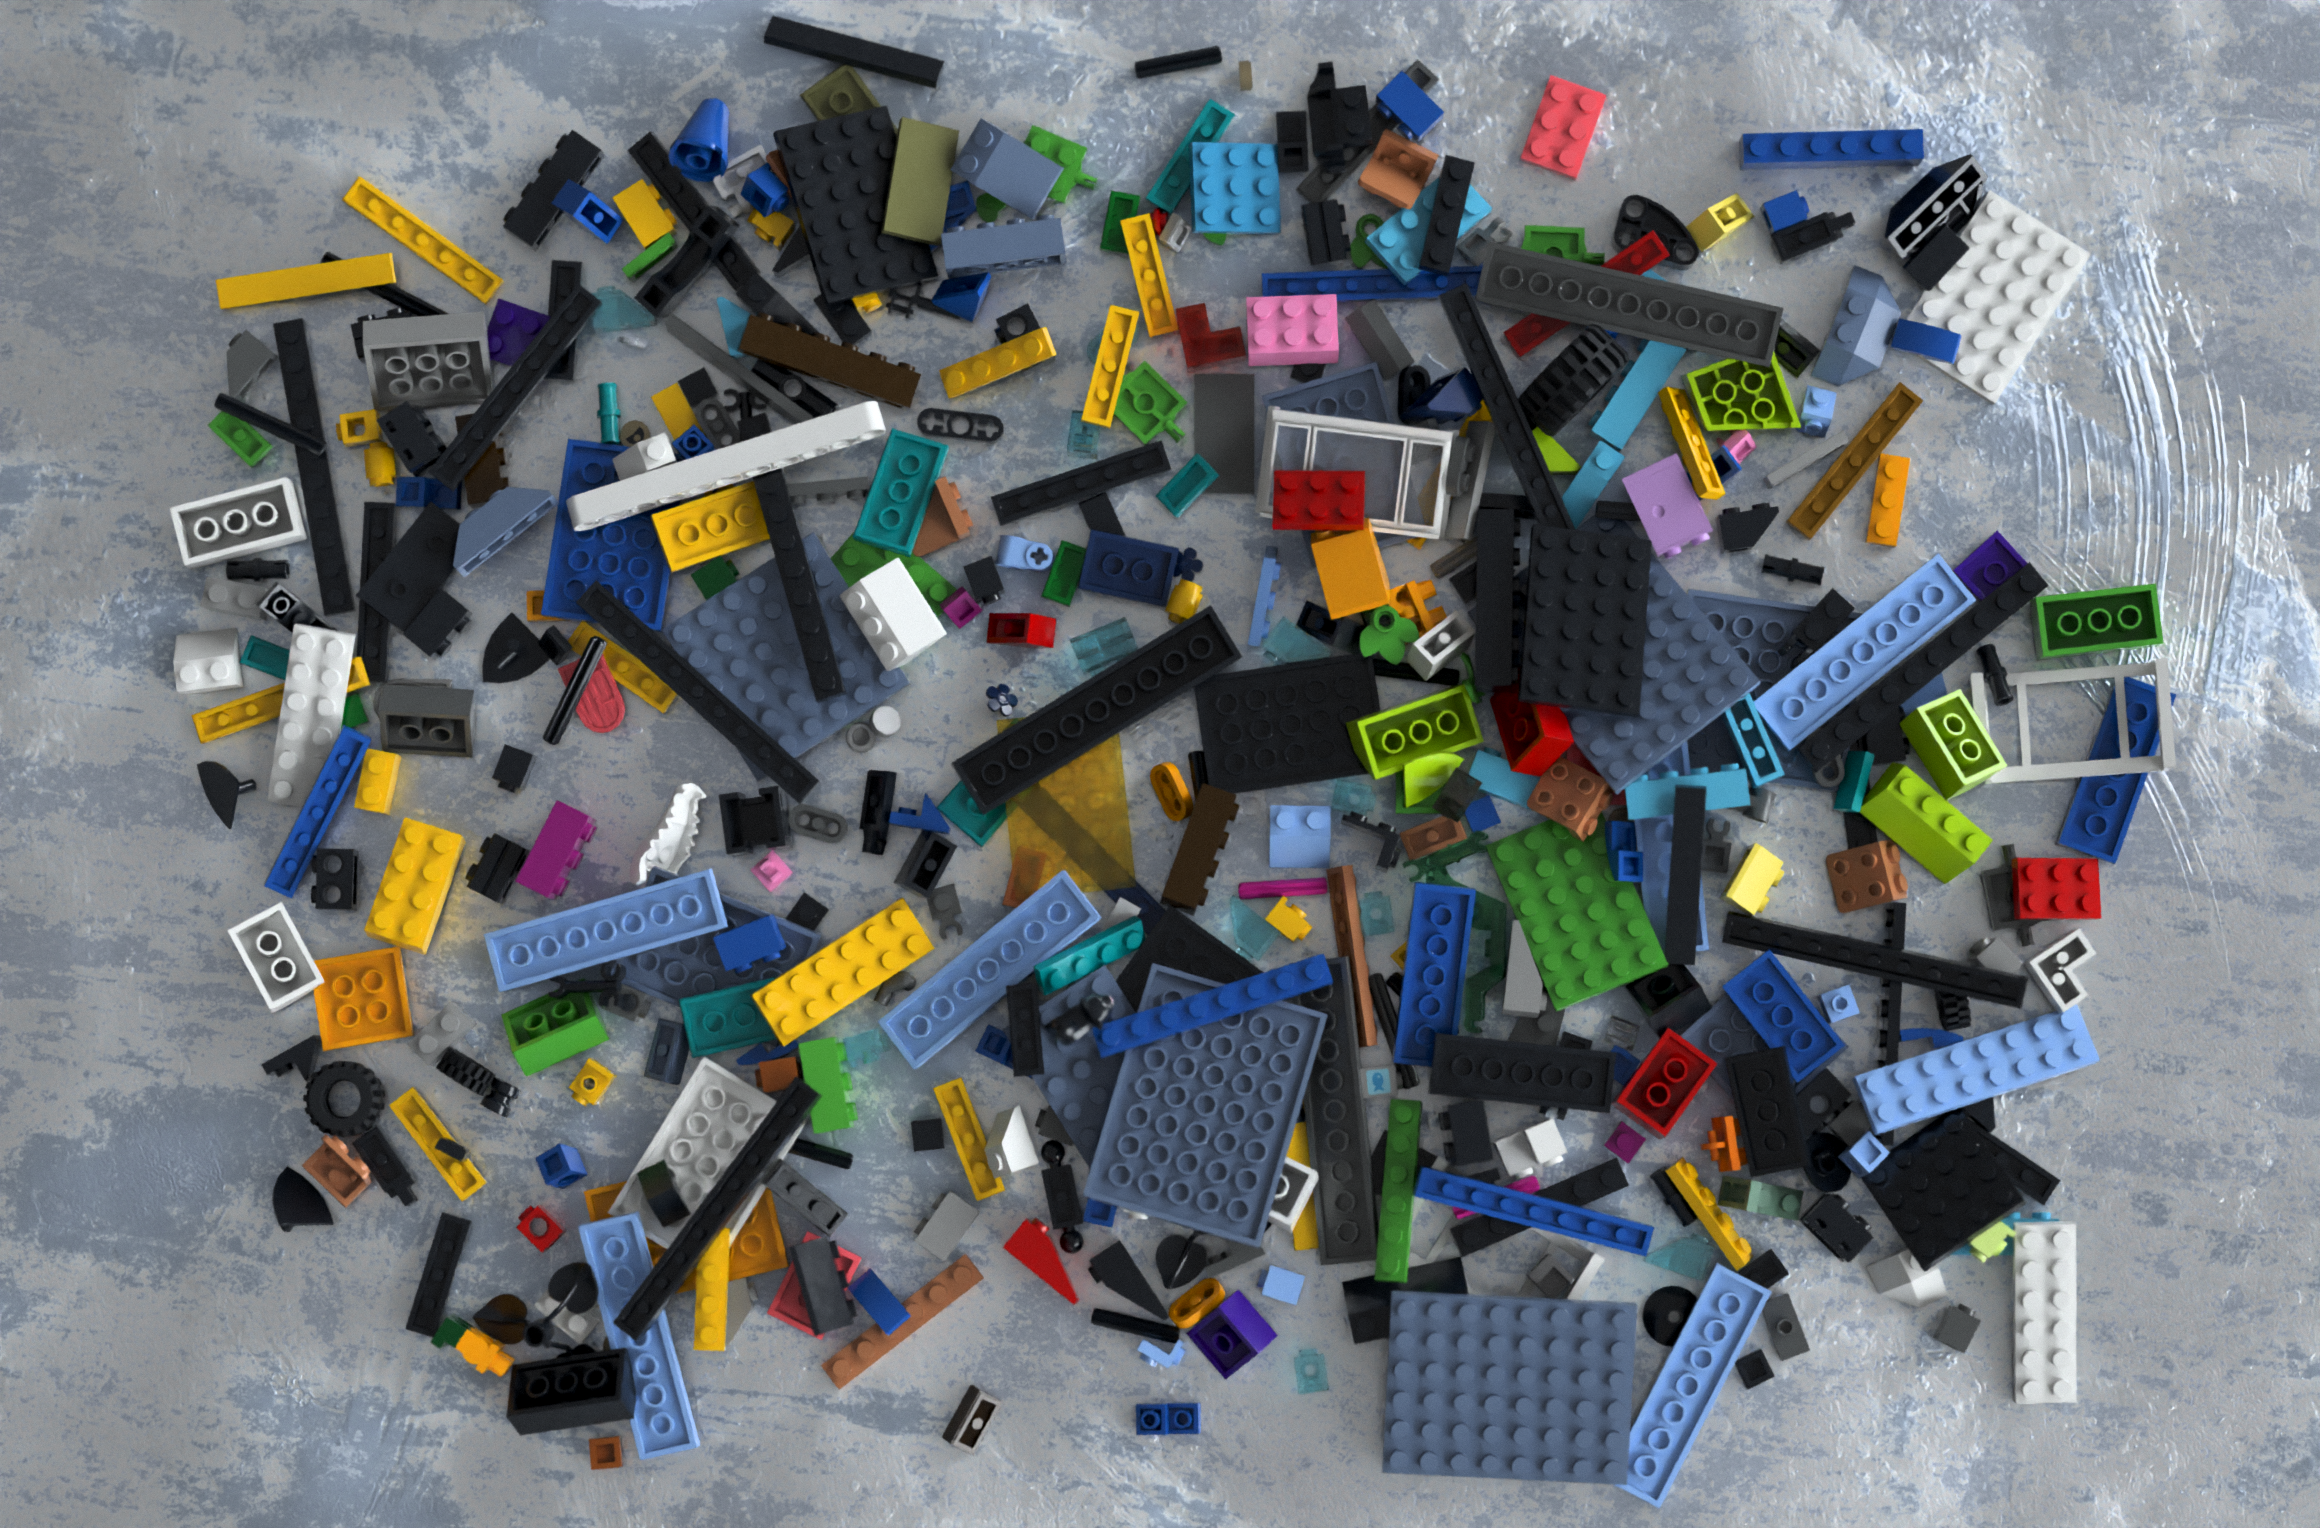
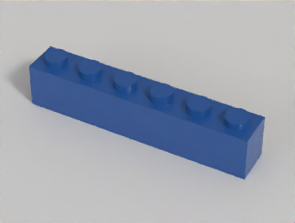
M1923 129L1742 134L1739 140L1740 170L1919 166L1924 159Z

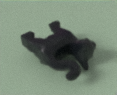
M1092 994L1088 998L1082 996L1079 1004L1045 1025V1028L1052 1038L1054 1037L1062 1045L1068 1046L1094 1027L1099 1030L1104 1029L1103 1024L1111 1017L1114 1002L1109 995Z

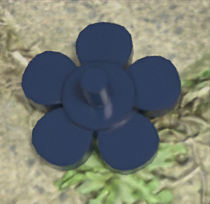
M1186 548L1184 555L1181 551L1178 552L1173 577L1181 575L1182 579L1191 582L1195 578L1193 571H1202L1203 562L1195 559L1197 556L1195 549Z
M999 684L997 688L990 686L985 692L986 696L991 699L987 703L989 710L992 712L999 710L1001 715L1005 717L1012 714V707L1018 704L1017 697L1014 694H1009L1010 689L1005 684Z

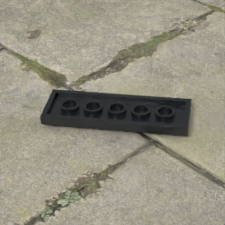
M1435 1033L1428 1093L1610 1113L1616 1053Z

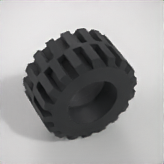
M335 1061L332 1064H325L320 1067V1071H315L311 1077L313 1079L311 1082H307L305 1089L308 1090L307 1095H303V1101L307 1104V1107L304 1109L306 1114H309L311 1117L310 1122L313 1125H317L319 1127L318 1130L328 1133L330 1136H357L371 1129L375 1121L378 1122L381 1117L379 1115L380 1110H384L385 1103H382V1097H385L384 1090H381L380 1085L382 1083L380 1079L374 1076V1072L371 1069L364 1067L360 1063ZM340 1081L353 1083L360 1093L359 1107L349 1117L337 1116L329 1106V1093L332 1087Z

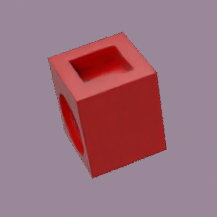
M530 1205L518 1217L521 1222L516 1227L541 1253L546 1252L567 1231L542 1205H537L535 1208ZM537 1218L543 1219L547 1224V1230L541 1236L535 1234L532 1230L533 1221Z

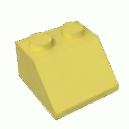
M1757 843L1748 846L1719 899L1750 916L1755 915L1756 911L1762 913L1770 899L1766 896V893L1771 885L1774 887L1778 885L1784 874V871L1780 869L1784 862Z

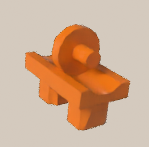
M1733 1115L1711 1118L1713 1130L1707 1131L1709 1143L1700 1144L1701 1150L1710 1149L1711 1161L1717 1160L1719 1172L1741 1170L1740 1166L1746 1165L1748 1162L1744 1147L1737 1148L1736 1136H1741L1738 1118H1733Z

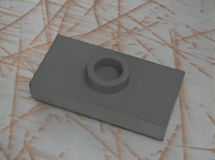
M1785 1293L1767 1300L1762 1313L1780 1361L1810 1351L1789 1294Z

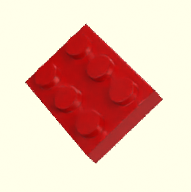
M1274 470L1273 530H1364L1365 471Z
M2098 858L2012 859L2015 919H2101Z

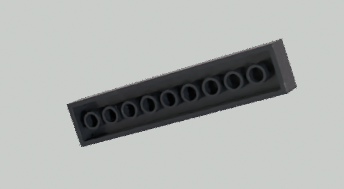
M1210 605L958 758L951 765L981 815L984 816L1242 658V655Z

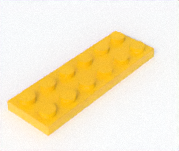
M899 898L750 994L780 1045L784 1047L929 953L934 947L904 898Z

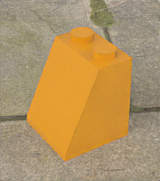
M1369 517L1364 518V530H1316L1315 533H1311V547L1331 620L1390 604V581Z

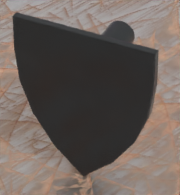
M512 612L493 632L485 648L482 663L483 682L506 683L517 681L531 675L550 659L538 645L539 639Z
M204 761L197 764L202 786L213 810L227 828L232 829L238 795L255 791L257 788L255 781L250 779L239 782L225 766L215 761Z
M287 1166L276 1180L272 1197L274 1212L281 1229L285 1232H290L294 1226L333 1225L331 1213L324 1198L317 1189L302 1175Z

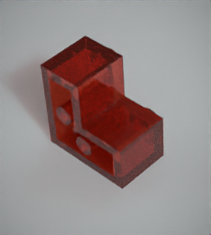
M1205 303L1175 309L1187 373L1246 361L1240 326L1211 332Z

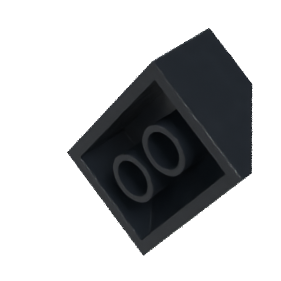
M825 1236L789 1247L814 1336L854 1324L853 1317H857V1311L853 1299L847 1300L844 1288L849 1287L845 1270L839 1271L836 1259L840 1258L836 1240L830 1241V1237Z

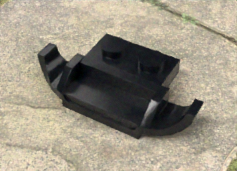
M1333 61L1318 63L1315 79L1310 85L1307 95L1313 154L1319 165L1328 174L1346 173L1343 148L1373 144L1366 85L1336 88Z

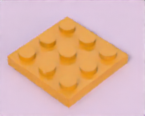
M400 947L314 961L325 981L313 990L323 1051L414 1036Z

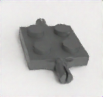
M2014 844L2003 845L2001 847L2005 864L1996 869L1981 871L1993 931L2005 928L2019 929L2022 947L2034 945L2031 926L2047 920L2015 919L2012 859L2016 858Z

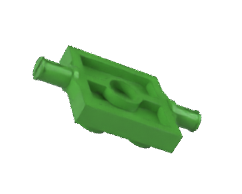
M1032 125L1027 139L1023 143L1064 168L1047 197L1065 204L1070 191L1077 183L1093 190L1095 185L1092 183L1096 184L1098 178L1082 172V162L1088 148Z
M1525 225L1524 242L1521 249L1587 264L1603 265L1605 263V253L1587 252L1584 243L1585 228Z
M1144 361L1135 371L1126 376L1123 375L1114 416L1144 445H1147L1157 434L1164 431L1178 443L1186 433L1174 423L1176 415L1188 403Z

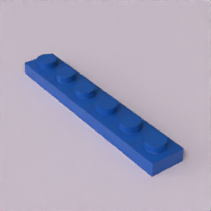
M343 725L264 882L265 887L289 898L293 897L371 742V737Z

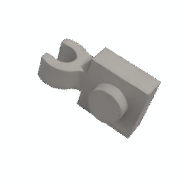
M1497 217L1492 220L1484 231L1478 227L1457 246V249L1461 255L1478 266L1484 261L1488 241L1494 243L1506 242L1513 233L1504 227L1506 222Z

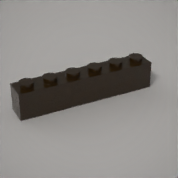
M756 312L755 316L750 314L747 317L736 350L737 352L903 410L910 408L921 376L920 373L914 372V366L903 362H898V365L886 362V356L875 352H870L869 356L858 352L859 347L850 343L842 342L841 346L829 342V336L818 332H813L811 336L801 332L802 327L793 323L785 322L784 326L774 323L772 316L761 312Z

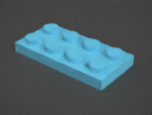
M1439 177L1420 192L1411 209L1401 208L1364 241L1404 286L1422 271L1418 269ZM1471 184L1469 185L1457 241L1491 213L1493 209Z

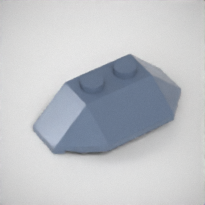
M1854 265L1810 376L1839 387L1879 369L1901 314L1883 276Z
M506 487L504 490L496 491L490 496L489 501L480 509L477 508L470 511L466 515L465 520L460 523L453 566L465 578L560 503L549 490Z

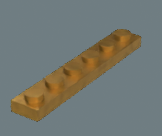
M1899 382L1786 522L1810 541L1924 400Z

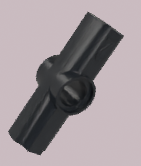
M758 359L751 370L812 415L813 419L835 412L838 406L836 402L786 368ZM789 384H800L802 386L800 394L795 397L788 396L786 388Z

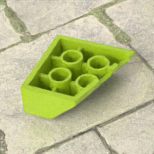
M1774 351L1770 367L1726 358L1681 375L1690 403L1706 431L1801 428Z

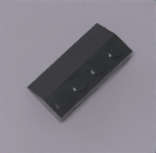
M1461 1256L1409 1267L1407 1283L1378 1282L1374 1280L1375 1275L1342 1282L1354 1344L1389 1337L1391 1291L1469 1294Z
M625 1347L512 1365L507 1419L519 1435L634 1419L636 1388L628 1350Z

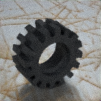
M1934 990L1937 1002L1936 1007L1939 1011V1019L1944 1030L1950 1031L1970 1027L1971 1011L1969 999L1965 996Z
M452 1047L447 1049L436 1067L455 1082L481 1096L484 1095L496 1076L480 1063Z

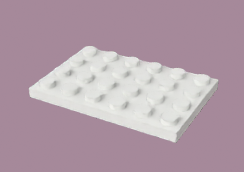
M1989 190L1959 236L1969 246V250L1932 290L1927 291L1925 289L1906 320L1931 325L1962 335L1954 364L1925 359L1922 355H1914L1994 405L2091 254Z
M703 1057L608 1213L612 1216H618L639 1211L645 1236L668 1249L776 1104L777 1100L710 1059ZM805 1118L725 1226V1228H730V1247L767 1188L761 1183L762 1179L779 1158L784 1160L808 1119ZM664 1159L691 1212V1215L663 1228L646 1201L637 1175L638 1172Z

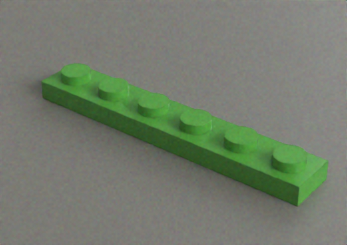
M1391 1099L1374 1278L1378 1282L1407 1283L1414 1207L1413 1192L1416 1184L1423 1103L1418 1100Z

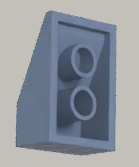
M980 118L950 170L1034 220L1064 168L996 125Z

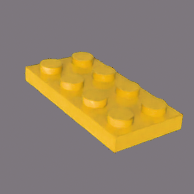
M754 481L650 516L670 573L770 540Z

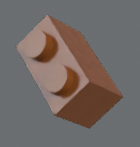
M800 1057L759 1062L760 1069L755 1070L757 1087L763 1088V1093L786 1090L796 1076L803 1080Z

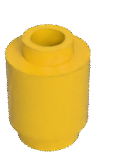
M387 442L370 443L369 449L364 450L366 479L369 480L371 487L394 485L393 478L396 477L394 448L388 447Z
M1180 579L1179 584L1174 586L1165 612L1170 614L1168 620L1181 624L1194 616L1203 597L1201 595L1203 587L1188 580Z

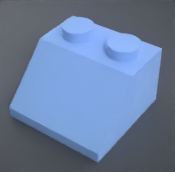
M1270 805L1269 868H1329L1331 806Z

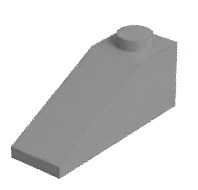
M1513 920L1510 932L1502 1014L1538 1018L1540 1010H1546L1547 993L1542 992L1543 983L1520 922Z

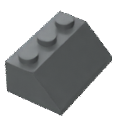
M383 685L379 706L382 751L472 758L476 712L474 690Z

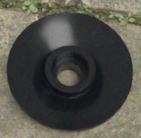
M1821 1132L1817 1135H1812L1806 1141L1812 1165L1803 1167L1808 1180L1813 1186L1823 1192L1832 1193L1841 1190L1846 1186L1851 1175V1170L1838 1158L1846 1149L1845 1145L1830 1133Z
M1666 1286L1652 1293L1644 1305L1642 1315L1643 1324L1649 1336L1662 1345L1673 1347L1697 1297L1689 1290L1679 1286ZM1672 1311H1677L1680 1315L1679 1320L1675 1323L1669 1320V1314Z

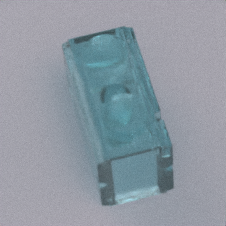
M1125 617L1070 639L1083 675L1090 673L1091 677L1107 669V665L1118 662L1138 650Z

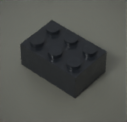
M1484 1100L1442 1106L1443 1112L1438 1113L1441 1131L1447 1132L1448 1142L1443 1143L1446 1161H1451L1452 1166L1493 1161Z

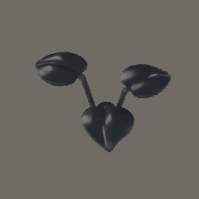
M1267 1221L1264 1233L1269 1229L1272 1223ZM1193 1230L1188 1240L1181 1235H1171L1160 1242L1156 1250V1264L1166 1289L1181 1287L1194 1280L1203 1271L1207 1261V1252L1202 1245L1193 1243V1241L1199 1235H1206L1207 1233Z
M574 1262L565 1265L555 1272L550 1279L548 1293L553 1300L561 1303L545 1318L537 1319L531 1323L530 1320H526L527 1307L519 1297L513 1294H501L490 1300L481 1310L475 1313L473 1319L486 1334L504 1344L512 1345L524 1340L531 1347H539L544 1344L545 1348L553 1347L566 1351L559 1354L556 1358L596 1352L587 1344H579L572 1350L569 1345L551 1341L554 1335V1326L551 1321L565 1306L570 1312L580 1314L587 1312L595 1305L598 1298V1284L593 1269L588 1263Z

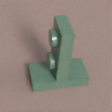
M1723 1175L1718 1205L1798 1221L1804 1191Z

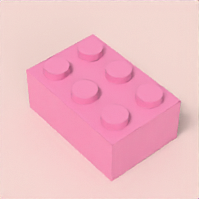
M1336 294L1246 297L1248 366L1338 363L1339 343Z

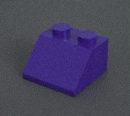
M1239 1289L1186 1333L1225 1380L1258 1355L1278 1336Z

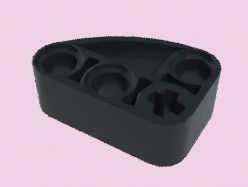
M1630 195L1624 199L1619 209L1611 241L1612 247L1617 253L1622 252L1654 230L1670 254L1658 265L1677 270H1687L1694 265L1699 254L1697 244L1684 224L1672 212L1661 204L1640 195ZM1630 204L1637 205L1641 209V215L1638 217L1629 216L1626 212V207ZM1624 233L1631 235L1629 239L1633 240L1628 245L1622 244L1623 239H1619L1623 237ZM1680 248L1689 250L1691 259L1689 261L1680 260L1676 255V250Z

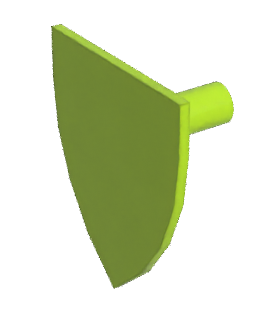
M1434 752L1404 763L1405 808L1427 798L1443 786L1456 772L1464 758L1452 752Z

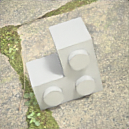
M2080 928L2071 930L2023 964L2054 1010L2058 1011V1013H2064L2089 996L2072 970L2097 953Z
M1553 1118L1546 1119L1493 1142L1507 1176L1514 1174L1516 1179L1533 1173L1531 1167L1543 1163L1544 1167H1549L1563 1161L1561 1155L1567 1153Z

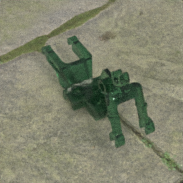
M1474 831L1465 840L1453 845L1450 843L1447 847L1421 859H1411L1404 862V868L1411 865L1418 867V874L1408 878L1409 881L1414 883L1421 880L1426 874V883L1468 887L1454 881L1449 875L1446 866L1454 862L1459 863L1461 859L1475 853L1484 854L1488 852V848L1479 844V842L1489 839V835L1482 831ZM1477 890L1471 927L1478 930L1492 931L1491 939H1485V957L1490 958L1491 966L1466 979L1464 1027L1470 1033H1481L1483 1031L1481 1027H1476L1474 1023L1485 1019L1486 994L1505 978V965L1507 963V904Z

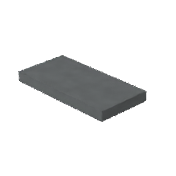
M1194 374V455L1196 453L1200 454L1219 474L1202 494H1254V374Z

